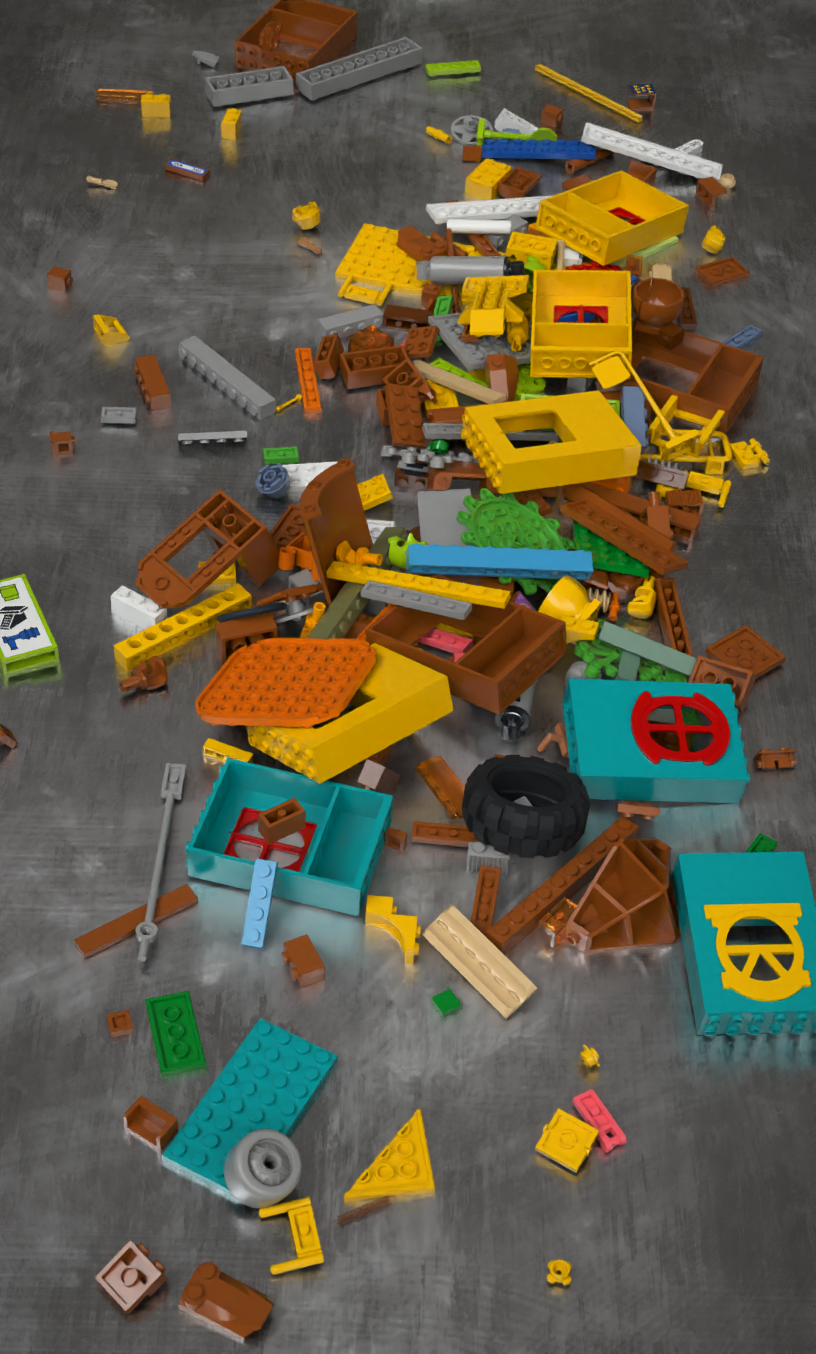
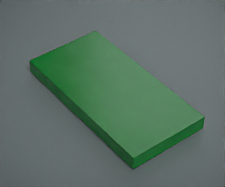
M189 991L145 999L161 1077L206 1069V1060Z

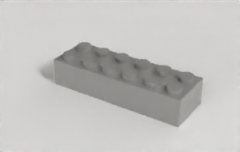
M285 66L205 78V93L213 107H221L228 104L234 105L241 102L247 103L254 100L260 101L268 98L273 99L281 96L287 97L288 95H293V78Z

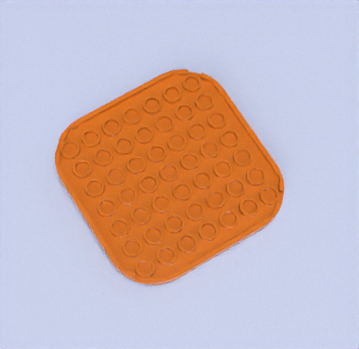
M268 638L258 640L254 644L239 648L227 659L195 701L197 715L201 720L213 726L220 724L229 726L247 725L248 727L283 726L285 728H311L315 724L340 716V713L346 708L374 667L377 660L375 648L370 647L369 642L360 639Z

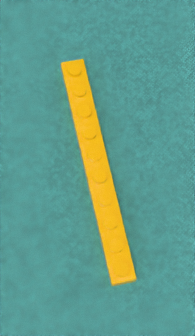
M333 561L326 572L327 578L365 585L370 580L505 609L511 598L510 591L339 561Z

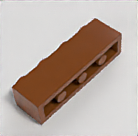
M156 356L136 357V364L133 365L135 375L137 374L138 383L141 384L142 394H145L146 404L150 405L151 411L170 408L171 395Z

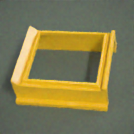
M671 395L661 409L668 423L675 416L707 426L696 443V450L686 453V455L698 458L716 428L720 426V420L724 416L725 411L718 410L712 420L676 409L678 397ZM656 417L649 426V430L652 431L650 443L664 447V444L668 441L659 439L664 431V427L659 418Z

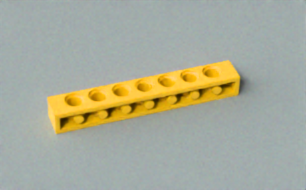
M239 583L113 645L115 660L128 672L136 668L141 660L146 663L150 661L151 657H158L215 628V624L220 623L217 621L219 615L252 608V595Z

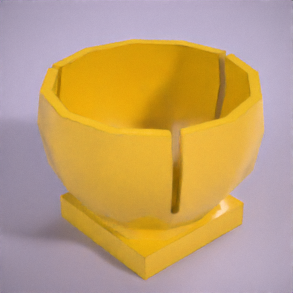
M566 575L552 588L538 612L561 620L562 616H568L594 622L597 618L601 602L596 598L590 602L585 587L575 578ZM579 640L573 641L571 643L573 645H576Z

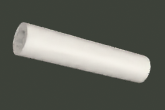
M448 219L447 228H450L452 233L511 235L512 221Z

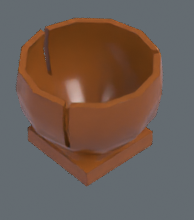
M651 278L640 281L632 292L633 311L638 317L634 330L659 336L660 329L670 324L681 314L684 306L683 290L676 283L667 279L652 278V283Z

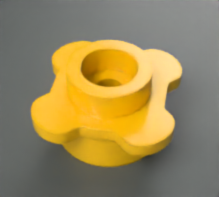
M584 1044V1050L579 1053L580 1057L589 1068L594 1065L599 1067L598 1059L600 1057L593 1047L588 1048Z
M552 1260L548 1263L549 1275L547 1276V1281L549 1283L559 1282L564 1285L571 1283L569 1272L572 1266L569 1262Z

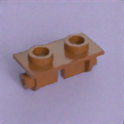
M787 747L780 748L778 751L761 749L754 756L753 760H756V767L761 770L775 769V762L778 763V769L793 768V766H796L797 761L792 756L797 750H790Z

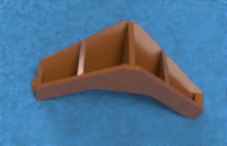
M655 837L621 838L612 847L567 921L564 940L584 953L673 944L680 937L681 933L671 878V847Z

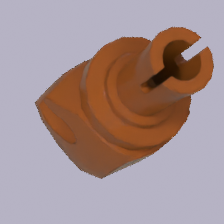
M153 656L150 658L148 665L141 660L137 668L133 670L132 677L119 681L121 691L126 693L135 687H140L142 690H151L164 686L168 681L164 660L161 657Z

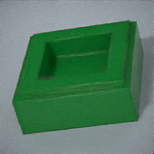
M451 989L431 997V1003L442 1018L461 1009L462 1004Z

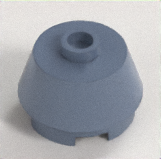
M277 463L274 466L268 464L259 470V477L255 482L257 489L261 493L276 499L288 492L290 481L286 468Z

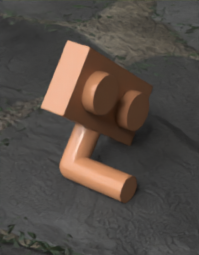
M558 723L555 726L556 734H547L537 747V750L543 753L551 742L559 743L562 757L569 759L565 724Z

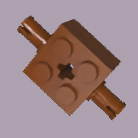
M660 492L648 493L650 506H647L640 514V521L666 537L673 539V529L670 528L669 523L671 522L672 515L671 511H668V505L660 506Z

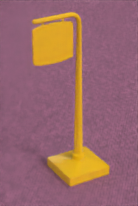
M613 351L589 363V366L596 364L592 371L602 388L607 389L622 383L630 377L618 356L611 358L615 354L622 356L670 437V441L664 444L661 456L665 463L694 450L698 437L696 430L694 429L681 436L675 434L623 352Z

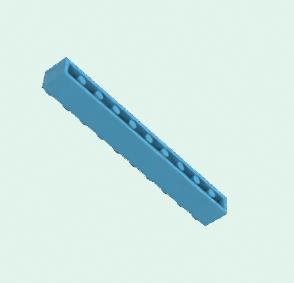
M415 543L408 545L405 553L406 573L546 579H561L569 575L576 580H589L593 573L592 552L584 550L567 551L565 549L549 550L546 548L535 550L530 548L513 549L511 547L494 548L492 546L485 548L476 546L458 547L457 545L440 546L438 544L421 545Z

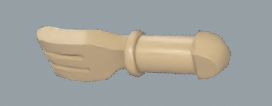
M92 176L86 178L88 183L116 189L118 185L113 180H102V178L98 179Z

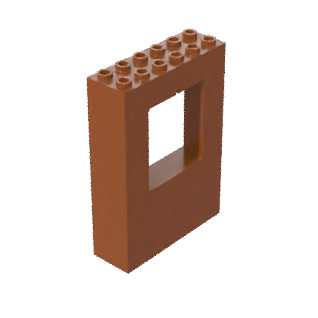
M278 0L235 40V66L251 71L285 66L293 78V82L296 83V73L332 62L357 36L358 11L316 0ZM280 41H284L316 51L308 59L272 49Z
M638 317L634 321L632 320L631 365L634 370L642 359H648L698 376L687 393L640 378L659 409L661 410L671 395L678 397L676 409L712 420L718 410L725 411L724 416L720 420V426L715 431L726 434L759 383L764 357L684 331L683 342L669 350L658 344V335L634 330ZM631 373L630 379H627L613 387L603 389L598 379L596 378V391L599 390L600 392L622 390L624 383L636 382V380ZM673 416V419L699 428L704 427L703 425Z
M433 574V575L430 577V578H436V579H442V580H448V581L458 582V581H455V580H453V579L447 578V577L442 576V575H437V574ZM508 601L505 609L472 603V611L465 620L395 605L365 630L366 640L369 642V645L376 643L446 675L451 695L496 714H501L567 653L566 622ZM440 623L482 638L455 663L413 646L421 640V637L423 638Z

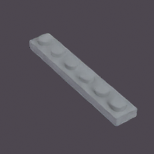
M370 580L360 591L361 597L455 619L465 620L472 611V603Z

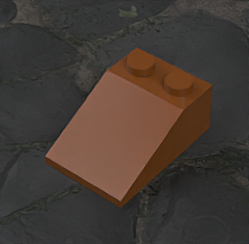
M698 655L688 683L731 684L732 692L735 693V708L738 709V713L743 714L755 682V676L753 671Z

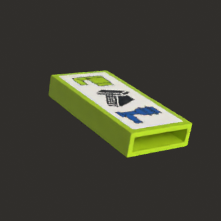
M25 574L0 580V668L3 675L60 661L56 641Z

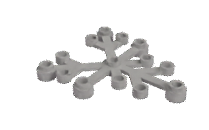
M383 445V448H381V456L394 457V455L402 456L401 462L407 464H415L416 459H418V461L430 463V467L444 468V463H453L456 460L479 463L469 453H459L456 456L455 451H448L447 454L435 455V452H431L430 449H421V452L417 453L416 447H407V450H397L393 446Z

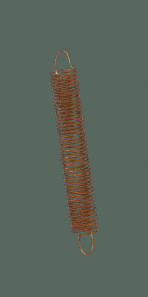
M389 1196L385 1199H377L369 1207L367 1206L371 1203L365 1204L363 1208L353 1209L354 1211L348 1214L349 1212L341 1214L343 1216L338 1219L340 1220L338 1222L340 1223L339 1225H342V1221L345 1223L352 1221V1217L355 1219L362 1217L361 1214L366 1211V1214H369L373 1208L376 1210L383 1208V1205L389 1202Z

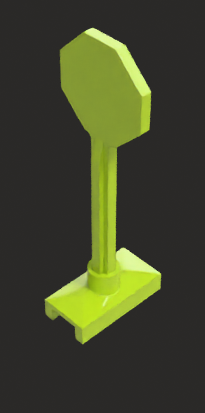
M479 119L477 145H481L482 148L484 139L490 138L521 139L524 141L535 139L536 141L549 139L557 141L558 135L550 128H539L531 135L491 132V130H486L485 119Z

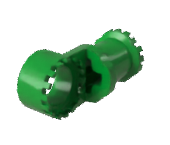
M435 439L428 445L427 449L435 452V455L447 454L449 443L443 439Z

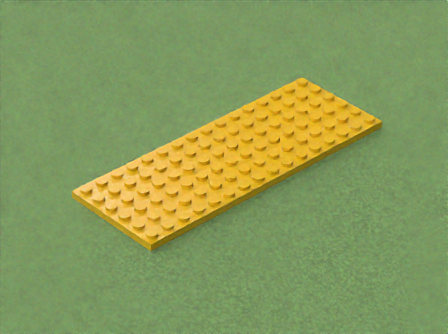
M365 223L335 272V277L346 279L351 274L354 276L353 281L382 288H385L387 283H391V290L422 296L425 284L431 283L430 279H417V262L397 247L399 230ZM453 242V244L468 252V256H481L474 246ZM499 252L501 256H506L505 253ZM552 264L551 270H557V264ZM439 285L441 286V296L452 295L451 285ZM457 285L459 304L468 306L474 298L463 295V285ZM527 290L523 295L511 297L510 301L524 312V316L531 317L532 320L533 292L529 293Z

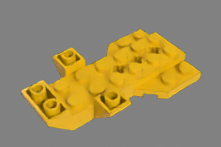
M529 275L466 277L462 287V294L474 298V300L459 315L458 324L470 325V335H475V337H482L484 335L496 337L504 333L505 318L506 322H511V324L523 322L524 312L510 300L511 297L527 292Z

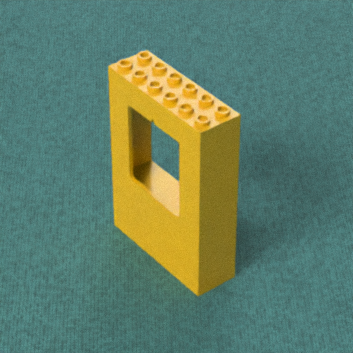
M599 390L465 407L464 415H462L463 429L461 430V438L465 441L468 449L471 450L474 458L477 459L480 467L483 468L487 478L491 480L493 487L497 489L499 494L637 475L642 445ZM552 427L563 442L516 449L504 433Z
M374 643L370 647L375 648L376 663L349 702V704L357 707L356 709L319 729H314L313 727L285 728L283 726L248 727L245 725L249 735L248 742L252 747L259 749L286 766L307 776L309 779L321 784L454 711L448 677Z

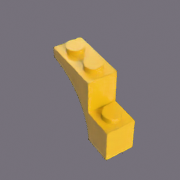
M562 616L561 621L566 622V645L577 640H595L599 630V622Z
M368 895L365 925L380 928L391 934L401 945L405 963L413 964L414 955L418 956L419 943L415 942V938H420L421 925H417V916L396 915L397 906H393V897Z

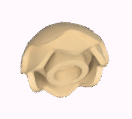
M724 174L720 177L719 183L726 189H731L735 187L736 179L731 174Z

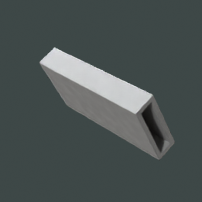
M470 489L417 492L421 542L426 541L428 545L438 544L440 546H470L465 545L461 541L462 533L469 532L468 528L460 524L456 519L459 511L470 513L463 505L464 497L467 495L471 496Z

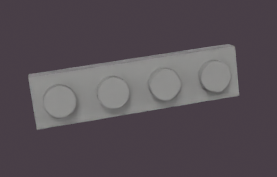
M247 431L178 434V442H182V445H191L192 441H199V444H209V441L216 440V443H227L226 440H233V442L238 443L244 442L243 439H247Z

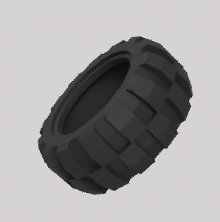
M506 755L505 758L493 757L485 760L483 765L479 764L467 778L462 802V815L469 832L474 833L475 839L484 845L489 844L493 846L495 851L507 855L508 853L517 854L521 858L534 859V856L548 858L557 856L560 851L567 852L580 840L585 832L590 801L586 786H583L582 780L575 773H569L567 767L556 762L544 761V758L535 756L520 757V755ZM525 796L532 806L517 804L513 801Z

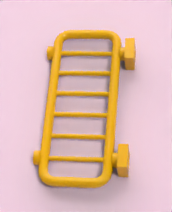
M707 426L702 427L701 430H696L698 437H701ZM648 429L645 435H651L652 431ZM664 429V431L662 432V434H661L660 436H669V435L667 434L666 430ZM673 429L675 434L679 436L692 431ZM714 431L711 436L722 440L725 456H714L711 440L709 439L708 447L711 456L695 458L689 455H682L671 460V462L706 463L705 474L722 475L724 464L732 459L728 437L720 431ZM659 446L660 455L647 454L645 448L644 454L640 455L639 460L647 461L649 456H651V461H654L656 458H658V461H662L663 448Z

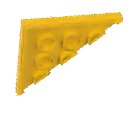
M421 1109L416 1110L414 1116L403 1125L395 1135V1138L389 1145L384 1147L370 1167L366 1168L355 1181L352 1188L344 1194V1202L378 1199L387 1195L394 1197L435 1192Z

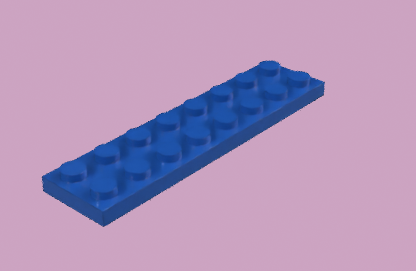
M486 139L481 148V158L595 159L597 146L588 145L579 140L551 141L545 139L543 141H536L535 139L524 141L521 139Z

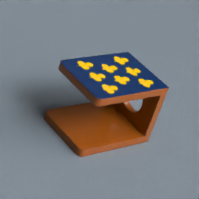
M629 85L633 96H648L645 99H627L630 110H653L656 100V91L653 85Z

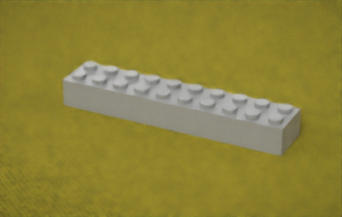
M404 37L296 73V89L311 101L317 100L332 93H337L341 90L372 81L373 79L405 70L411 66H416L422 63L423 48L409 38Z

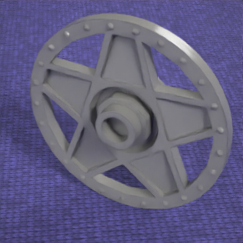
M475 115L457 118L451 125L452 137L463 145L477 146V142H471L477 139L479 123L476 120L484 118ZM485 119L486 129L489 128L493 132L492 125ZM464 120V125H457V123ZM455 133L463 135L462 139H460Z
M300 599L287 603V613L273 619L276 624L292 619L294 621L303 619L306 614L313 612L314 604L305 607Z

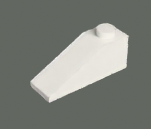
M505 108L495 120V129L498 132H502V129L511 128L519 129L522 134L531 135L539 129Z

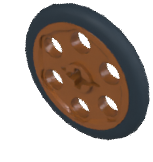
M280 602L219 615L217 621L221 623L274 613L286 609L287 604Z

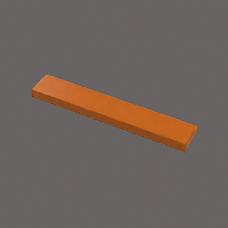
M296 348L295 357L304 413H321V403L311 348Z

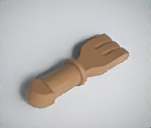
M303 237L296 242L297 245L307 248L317 255L322 253L321 248L310 243L307 238Z

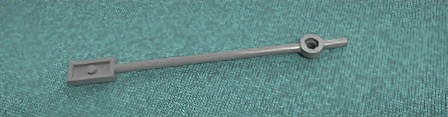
M166 763L161 798L166 799L150 893L145 920L136 927V939L140 942L139 961H146L149 944L153 943L158 937V929L153 923L174 800H181L186 764Z

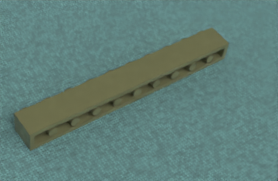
M385 527L369 550V553L382 554L383 562L380 566L368 564L367 567L391 570L393 565L389 560L390 544L388 539L398 536L407 541L408 535L405 527ZM398 542V546L402 547L401 542ZM347 581L308 635V638L326 640L329 638H344L370 600L361 597L360 591L365 584Z

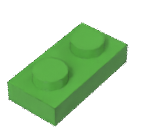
M297 446L263 448L265 465L299 463Z

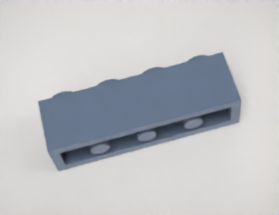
M623 386L621 392V419L642 445L640 455H643L645 448H648V438H645V433L648 430V424L645 423L647 408H644L646 397L640 387Z

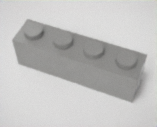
M373 304L318 319L317 333L321 338L327 335L338 334L339 338L342 339L383 327V313Z

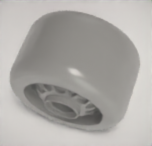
M259 1129L244 1136L229 1151L224 1163V1178L229 1191L239 1202L252 1208H266L279 1203L296 1188L302 1174V1160L298 1148L289 1137L273 1129Z

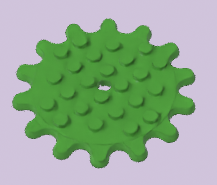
M482 488L479 494L482 501L467 495L464 497L463 505L470 513L464 511L457 513V521L469 530V532H463L461 535V541L465 545L484 548L492 546L494 548L511 547L513 549L530 548L535 550L546 548L549 550L565 549L571 551L574 549V542L572 540L563 538L558 534L557 529L560 527V522L557 519L543 518L538 512L539 506L537 503L528 501L526 505L520 504L516 501L513 493L502 494V498H497L490 490ZM518 577L498 578L499 582L503 585L510 583L512 580L520 583L527 595L535 594L537 586L543 588L549 594L560 580Z

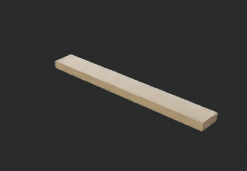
M418 359L412 361L426 379L487 404L506 401V395Z

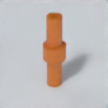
M613 593L609 602V620L611 621L616 620L617 613L619 612L618 593Z

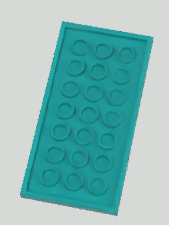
M259 1018L162 1154V1160L233 1196L224 1178V1163L229 1151L244 1136L255 1130L273 1129L288 1136L338 1061V1055Z

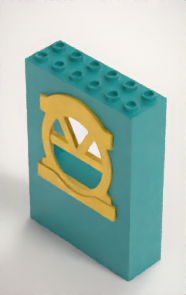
M804 851L678 854L671 878L697 1035L715 1036L716 1034H727L728 1036H735L737 1034L758 1035L760 1033H770L772 1035L790 1032L793 1034H801L803 1032L816 1033V907ZM778 925L785 931L792 943L726 945V938L732 926ZM794 954L791 968L788 971L785 970L773 955ZM749 955L743 971L740 972L734 966L729 956ZM759 955L764 958L780 978L771 981H760L750 978Z

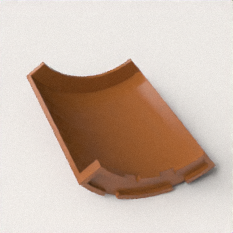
M350 458L340 459L336 464L317 475L308 483L299 502L301 517L327 607L330 606L347 582L327 578L326 572L333 561H337V546L343 541H347L350 547L357 552L360 547H366L370 550L373 545L353 471L356 469V466Z

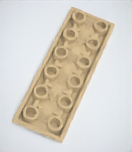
M452 904L420 933L505 1019L514 1013L538 989Z

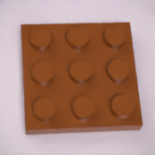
M747 625L706 647L705 651L713 660L753 671L755 679L784 663L786 656Z

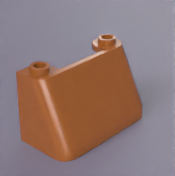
M453 461V463H444V468H433L430 465L428 467L427 491L446 490L451 486L452 480L479 481V490L486 488L497 498L502 495L493 487L491 480L487 478L485 471L480 467L479 463Z

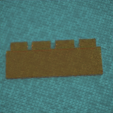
M98 89L96 98L101 102H108L111 99V102L122 103L125 100V103H136L138 100L141 103L142 95H154V91Z
M442 756L420 762L415 767V770L424 779L428 788L434 793V796L444 807L451 819L463 818L462 802L465 787Z

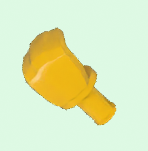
M713 225L707 231L702 242V247L713 254H717L723 248L726 240L719 227L716 228V225Z
M524 316L523 322L519 324L507 322V340L512 344L511 349L517 352L518 347V351H520L522 344L529 339V323L526 316Z
M648 575V578H644L643 586L636 589V598L628 604V614L630 616L642 619L652 616L657 600V593L653 589L656 581L655 577L650 576L648 581Z

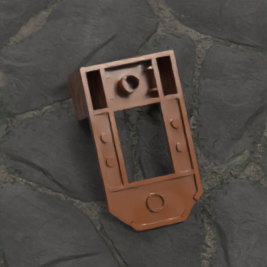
M219 489L138 562L139 573L138 578H136V586L161 609L184 607L192 602L237 560L246 577L259 588L280 569L278 567L279 550L267 527ZM203 531L216 553L189 578L185 579L167 562Z

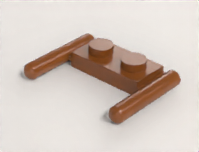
M318 583L316 585L282 590L259 600L257 606L283 600L286 603L299 599L305 600L310 598V595L323 589L321 584Z

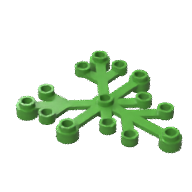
M600 618L595 621L599 622V630L595 640H589L591 645L600 649L592 648L588 643L580 641L576 644L573 651L575 655L590 663L587 664L584 674L592 679H597L603 668L606 675L615 677L618 669L612 666L611 663L618 665L622 651L619 648L597 640L605 621ZM594 654L606 656V658H597ZM640 659L641 666L638 667L637 671L640 681L669 682L666 676L661 675L663 672L662 667L646 659Z

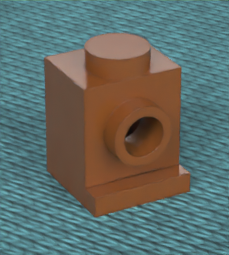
M49 431L52 456L73 454L72 446H76L75 436H71L70 431L59 433Z

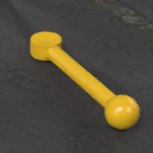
M298 394L296 395V398L280 406L277 405L276 411L280 412L282 408L288 406L289 404L295 401H301L302 395Z

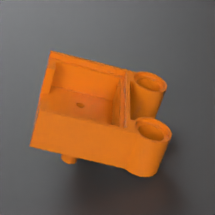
M301 533L287 546L280 548L278 567L280 569L292 570L294 565L300 566L301 571L308 569L311 572V578L320 581L308 537L304 536V533Z

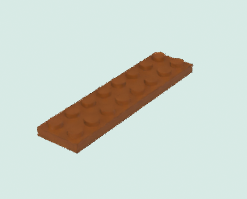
M587 499L561 504L560 511L568 518L574 519L579 525L590 529L592 533L598 534L605 541L614 544L619 550L630 554V557L638 559L643 565L654 569L660 575L686 569L689 562Z

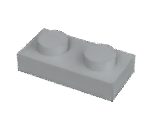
M102 407L101 423H135L136 408Z

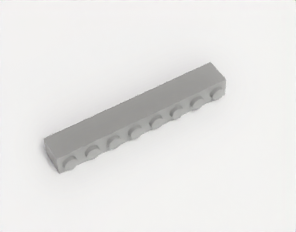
M193 336L179 342L180 357L247 409L253 416L262 420L276 413V399L199 338Z

